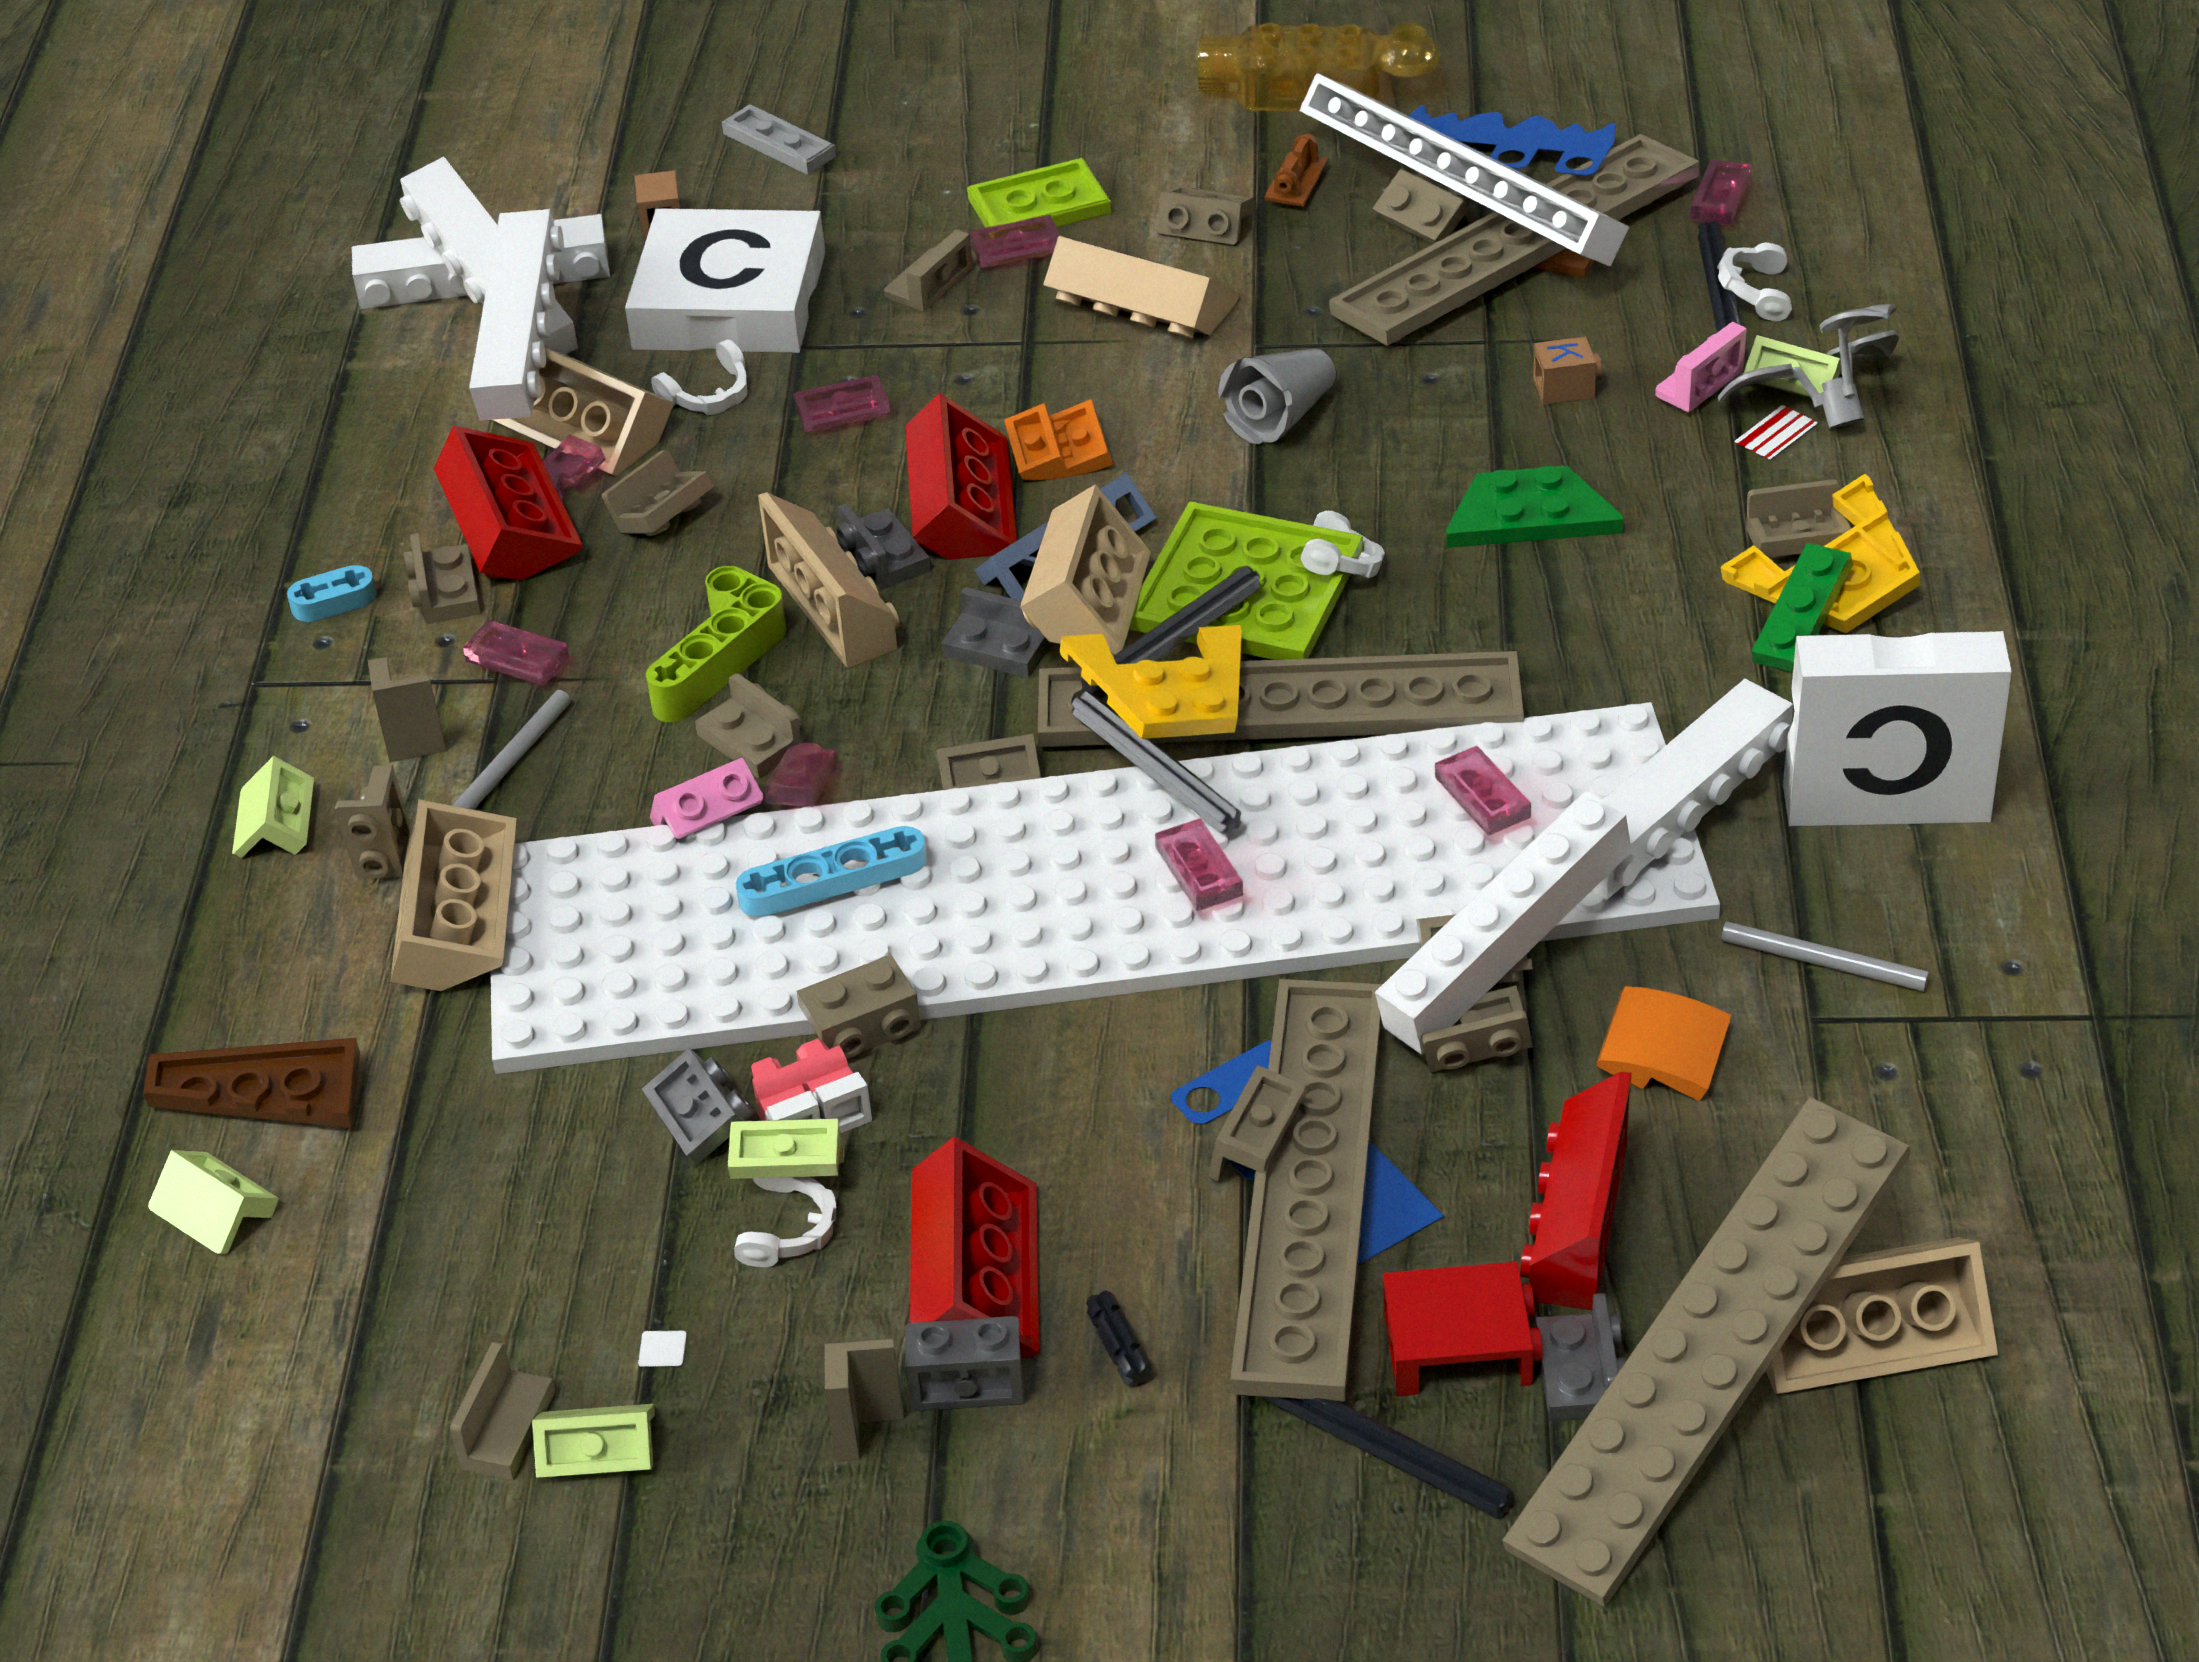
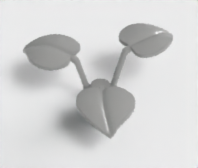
M1879 304L1863 309L1849 310L1834 315L1820 324L1821 332L1838 329L1840 346L1826 354L1841 358L1842 377L1823 383L1824 392L1819 394L1800 367H1792V364H1783L1755 369L1737 377L1719 394V404L1733 391L1742 387L1780 378H1796L1812 397L1814 408L1823 406L1829 429L1848 426L1864 420L1857 389L1853 383L1852 356L1873 354L1890 358L1899 337L1896 330L1874 333L1848 343L1847 334L1853 326L1874 322L1883 318L1888 319L1897 310L1896 305Z

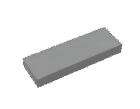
M751 104L722 122L723 134L807 175L836 157L834 144Z

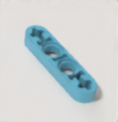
M894 827L744 871L736 881L739 907L750 916H768L913 874L919 871L927 861L924 835L914 827ZM882 855V859L878 860L877 856ZM857 859L868 862L867 865L858 869H848L843 866L847 862ZM815 873L820 875L817 880L809 883H801L795 880L802 874ZM786 882V887H781V883Z

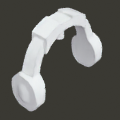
M1761 243L1755 248L1742 247L1734 249L1729 247L1717 266L1719 269L1718 278L1722 286L1755 305L1756 313L1760 317L1770 321L1786 319L1792 310L1789 296L1776 289L1757 290L1744 283L1745 280L1740 276L1742 268L1733 266L1737 262L1751 263L1752 267L1759 272L1777 274L1782 272L1787 264L1785 250L1773 243Z
M729 339L716 344V354L719 361L730 374H735L737 377V381L729 390L724 391L722 388H718L715 391L716 395L692 396L682 391L679 384L664 372L652 377V389L656 395L674 402V405L678 404L689 410L704 412L706 415L726 412L730 407L739 405L747 396L744 356L739 347Z
M1334 511L1320 512L1313 526L1361 535L1351 529L1350 522L1345 516ZM1363 536V551L1359 559L1341 555L1339 548L1331 542L1313 539L1306 543L1301 555V561L1305 568L1320 575H1328L1338 570L1370 578L1377 575L1385 552L1381 545Z
M811 1177L753 1178L754 1183L766 1190L782 1193L796 1190L809 1195L820 1207L822 1214L809 1212L807 1222L816 1223L817 1225L812 1230L802 1234V1237L780 1239L773 1234L763 1232H744L738 1235L734 1248V1256L737 1260L749 1266L770 1267L778 1262V1258L802 1255L813 1249L821 1250L828 1243L833 1235V1221H836V1201L832 1190L825 1189L822 1184Z

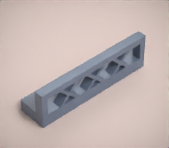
M1127 472L1100 488L1114 507L1117 501L1124 496L1139 517L1132 523L1127 522L1134 532L1156 518ZM1048 522L977 567L974 571L983 585L998 578L1010 598L1022 601L1025 591H1023L1010 569L1019 563L1030 567L1034 566L1036 558L1032 557V555L1039 551Z

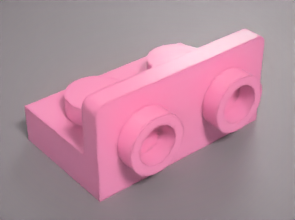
M1731 322L1718 333L1711 335L1706 342L1690 354L1684 355L1677 363L1675 373L1656 386V397L1687 412L1692 411L1744 371L1747 328Z
M742 757L655 794L650 819L654 826L668 824L674 837L680 839L761 804L763 793Z

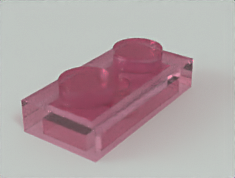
M1711 159L1691 203L1690 219L1706 221L1707 223L1715 220L1719 224L1731 226L1750 183L1752 165Z
M1051 215L970 231V242L981 268L988 266L997 267L1008 262L1028 258H1042L1047 254H1052L1060 235Z
M878 374L793 393L795 409L805 432L825 430L832 426L858 420H869L873 417L890 413L889 400Z
M487 620L463 647L465 661L543 686L547 684L569 658L567 643L491 620Z
M800 743L795 746H789L765 784V803L814 807L837 768V750L822 749L820 745L815 743Z
M1477 745L1435 763V778L1488 836L1531 818V802Z
M1201 818L1155 833V848L1196 911L1243 896L1242 879Z

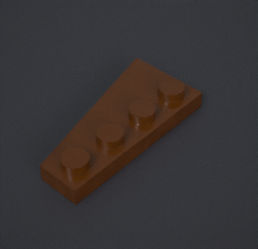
M356 1038L149 1054L143 1093L148 1107L352 1128L360 1050Z

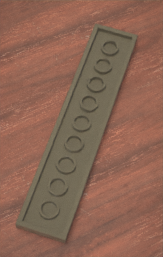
M1639 134L1609 150L1594 174H1564L1545 185L1619 221L1624 216L1643 206L1649 205L1659 197L1680 188L1683 184L1700 176L1699 161L1645 135ZM1590 160L1573 170L1587 169L1593 162ZM1495 211L1329 300L1330 315L1383 344L1389 345L1399 341L1402 337L1420 327L1432 323L1435 319L1455 308L1465 305L1466 302L1495 289L1499 284L1526 272L1529 268L1566 249V247Z
M1517 651L1240 661L1238 719L1235 733L1150 738V740L1154 743L1383 735L1485 722H1524ZM1081 667L1039 669V747L1110 745L1072 714L1073 705L1071 702L1075 696L1079 697L1083 693L1081 690L1083 687L1081 683ZM1106 695L1100 700L1104 702L1106 705H1108V695Z
M1279 979L1268 1070L1307 1086L1304 1099L1263 1173L1255 1172L1230 1376L1231 1394L1298 1399L1322 1398L1345 1401L1381 1028V1015L1375 991L1383 984Z
M1812 1097L1808 1098L1503 1538L1505 1551L1604 1608L1607 1606L1909 1159L1910 1149L1908 1144Z

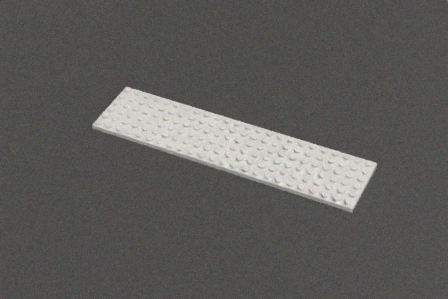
M1650 702L1524 718V722H1485L1178 761L1241 811L1240 820L1242 823L1238 829H1233L1229 835L1220 833L1142 769L1134 766L731 816L680 839L674 837L667 824L514 843L504 959L501 967L491 970L492 1062L495 1074L682 1051L688 1048L698 1049L816 1034L798 1004L797 990L890 954L917 993L920 1020L1411 958L1420 949L1416 919L1457 914L1586 790L1604 799L1664 748L1666 744L1652 703ZM894 827H914L924 835L927 861L919 871L913 874L768 916H750L739 907L736 881L744 871ZM1695 829L1690 832H1684L1670 845L1668 851L1661 858L1653 859L1639 872L1637 878L1630 885L1621 887L1608 900L1591 891L1540 941L1719 919L1720 902ZM882 855L877 856L878 860L882 859ZM857 859L851 860L843 866L848 869H858L867 865L868 862ZM807 873L798 876L795 880L801 883H809L817 880L820 875ZM786 882L781 883V887H786Z

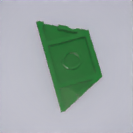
M1543 466L1532 469L1497 470L1494 472L1477 473L1446 528V547L1623 534V516L1568 466Z

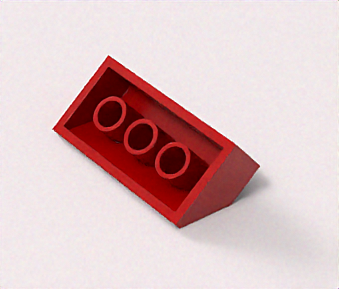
M939 392L905 425L912 537L923 549L934 551L947 560L994 556L1017 541L1007 436Z
M453 425L433 469L480 573L495 579L505 577L522 581L579 553L583 544L534 443Z
M1619 1072L1565 1100L1560 1123L1550 1122L1546 1153L1553 1154L1552 1163L1544 1161L1541 1163L1538 1194L1545 1195L1543 1203L1533 1202L1529 1235L1536 1236L1534 1245L1524 1244L1520 1267V1277L1530 1278L1529 1283L1532 1286L1534 1302L1592 1310L1593 1294H1599L1628 1145L1632 1073Z
M954 1136L912 1169L910 1323L1015 1316L1019 1320L1021 1358H1032L1039 1353L1036 1183Z

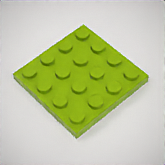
M1189 501L1141 586L1129 630L1147 633L1241 567L1249 566L1253 571H1257L1260 576L1259 582L1261 586L1259 590L1206 627L1240 625L1242 629V654L1273 660L1308 659L1351 573L1335 570L1331 574L1320 575L1308 570L1301 561L1304 547L1310 540L1322 539L1336 545L1341 555L1359 559L1363 551V535ZM1198 632L1185 641L1197 644Z

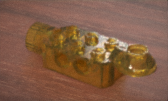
M1265 23L1262 25H1251L1240 35H1201L1198 48V87L1200 92H1232L1245 110L1299 111L1316 73L1347 85L1376 100V97L1379 95V74L1382 73V70L1395 76L1410 78L1433 71L1439 66L1442 58L1437 44L1427 35L1426 29L1416 23L1398 24L1391 29L1390 35H1378L1371 27H1359L1353 24L1333 27L1318 26L1316 24L1279 26L1275 23Z

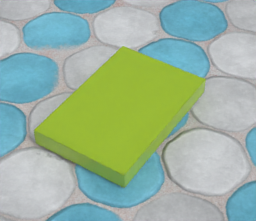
M1083 158L967 187L968 200L994 243L1111 213L1110 199Z

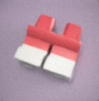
M817 1038L801 1045L796 1051L798 1061L781 1067L777 1059L768 1057L753 1063L751 1066L757 1112L761 1121L838 1118L841 1133L872 1121L868 1086L859 1072L853 1073L850 1070L840 1045L829 1049L822 1040Z

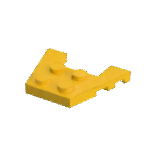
M1866 474L1832 494L1833 508L1855 526L1824 546L1849 552L1852 556L1853 566L1823 623L1845 634L1921 585L1920 572L1899 532L1894 530L1888 518V511L1882 500L1879 501L1873 483ZM1753 545L1720 568L1722 579L1726 583L1776 604L1795 565L1783 571Z
M1240 625L1199 627L1196 643L1204 659L1188 657L1184 660L1164 662L1141 660L1133 664H1116L1103 633L1062 636L1060 644L1061 656L1067 662L1074 660L1082 668L1081 677L1090 686L1099 685L1108 695L1107 704L1141 739L1235 733L1239 702L1242 635Z

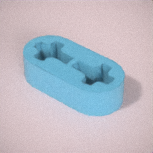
M352 565L297 581L290 586L287 596L294 618L303 622H312L369 605L376 597V588L372 572L369 568Z

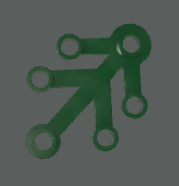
M938 1521L924 1530L916 1545L918 1563L892 1591L883 1593L875 1602L876 1619L879 1627L891 1633L900 1632L906 1629L912 1621L911 1604L936 1579L938 1581L939 1596L898 1640L891 1641L883 1647L881 1662H891L897 1657L908 1658L907 1662H918L917 1656L943 1627L948 1662H973L968 1625L1001 1645L1002 1656L1008 1662H1029L1037 1653L1034 1629L1026 1623H1014L963 1592L961 1576L991 1591L994 1596L995 1607L1005 1615H1017L1028 1607L1030 1597L1027 1581L1018 1574H1007L975 1555V1546L971 1535L961 1525L952 1521ZM945 1551H950V1552H952V1553H949V1554H940V1553L945 1552ZM1008 1591H1017L1020 1593L1018 1596L1013 1598H1006L1002 1596L1004 1593ZM891 1608L902 1609V1611L896 1615L885 1614V1612ZM1019 1639L1028 1642L1021 1647L1009 1645L1012 1641Z

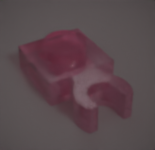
M569 434L543 463L562 500L564 489L568 485L578 489L599 468L606 458L601 447Z

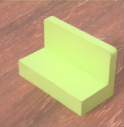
M1756 335L1744 371L1745 374L1763 367L1792 364V367H1800L1820 394L1824 392L1823 383L1839 377V374H1842L1840 358ZM1780 378L1758 383L1812 399L1801 382L1796 378Z
M273 756L241 789L232 853L242 858L261 838H264L296 855L307 844L314 777Z
M838 1118L731 1122L728 1156L730 1179L838 1176L839 1163L844 1162V1147Z
M171 1150L148 1206L152 1212L213 1252L227 1254L242 1218H272L280 1198L208 1152Z
M654 1404L541 1412L532 1420L536 1478L651 1469L653 1467L650 1420L655 1416Z

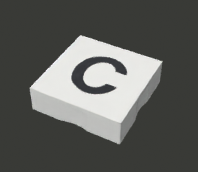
M656 209L625 306L632 350L692 351L716 349V344L729 339L739 347L741 352L800 353L809 318L808 302L811 294L817 287L825 256L821 212Z
M2003 631L1928 633L1912 637H1882L1870 634L1796 636L1792 679V697L1795 712L1787 735L1783 779L1789 826L1991 822L2012 673Z

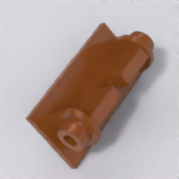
M1304 134L1295 139L1293 152L1288 153L1281 168L1276 173L1272 184L1264 196L1265 201L1278 202L1285 206L1296 205L1304 207L1329 161L1328 157L1318 156V144L1313 135Z

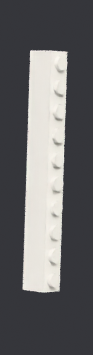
M1316 73L1299 110L1564 247L1610 267L1629 229V226L1347 85Z

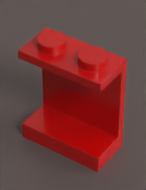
M1518 1262L1383 1273V1312L1396 1397L1419 1395V1366L1516 1358L1521 1386L1532 1385L1533 1362H1540L1543 1359L1542 1339L1539 1327H1529L1528 1318L1534 1317L1533 1290L1531 1283L1521 1284Z

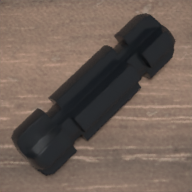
M1106 1290L1099 1295H1091L1086 1302L1088 1306L1087 1314L1093 1325L1099 1328L1097 1333L1113 1363L1119 1366L1117 1371L1123 1382L1130 1387H1134L1140 1382L1146 1383L1152 1377L1150 1370L1151 1362L1145 1351L1139 1349L1141 1344L1125 1314L1119 1311L1121 1306L1115 1295Z

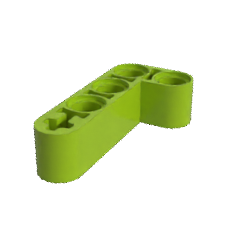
M735 566L718 567L706 576L705 584L711 617L661 656L646 671L650 704L655 718L663 722H677L689 717L729 683L731 676L736 673H742L786 635L787 626L780 588Z

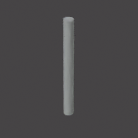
M556 690L452 806L474 810L571 703L569 695L562 690Z
M1726 921L1722 931L1721 941L1923 992H1925L1929 980V971Z

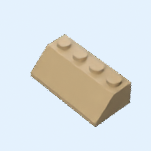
M1058 236L1043 284L1056 291L1055 299L1080 307L1081 300L1094 303L1093 310L1113 317H1117L1119 310L1132 314L1130 320L1152 328H1155L1157 321L1170 324L1169 332L1191 339L1194 332L1210 336L1237 304L1240 294L1209 277Z
M544 346L546 365L544 368H539L541 396L534 400L532 417L493 420L605 472L618 476L659 443L674 402Z
M1096 484L1052 510L1020 608L1027 622L1033 628L1039 629L1049 642L1061 644L1062 636L1103 633L1111 653L1115 655L1124 647L1151 551Z
M768 492L758 495L769 568L845 667L848 669L897 650L895 630L900 627V622L894 606L890 602L885 603L881 599L871 577L865 578L861 574L854 556L851 552H844L832 528L829 526L825 528L815 514L809 510Z
M418 799L407 840L390 982L443 991L502 966L517 818Z
M1957 1237L1842 1257L1767 1367L1766 1373L1774 1393L1780 1394L1998 1355L1980 1243Z

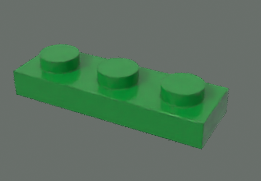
M1806 543L1751 650L1754 663L1793 672L1796 636L1818 635L1853 566L1851 553Z

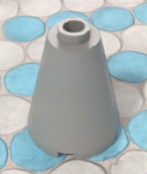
M1306 349L1241 358L1230 364L1221 375L1218 394L1219 399L1224 397L1228 409L1227 412L1223 413L1225 419L1237 435L1250 443L1260 444L1262 442L1271 443L1277 441L1332 387L1335 382L1336 371L1331 358L1320 349Z

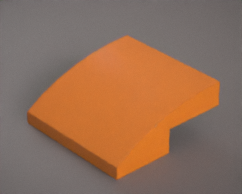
M1091 399L1051 416L1045 403L1004 419L1017 468L1021 478L1024 480L1066 478L1087 474L1114 465L1097 410Z
M1625 986L1620 993L1595 1066L1613 1075L1619 1072L1632 1073L1631 1084L1641 1089L1653 1078L1700 1101L1709 1088L1732 1015L1703 1002L1678 994L1643 987Z

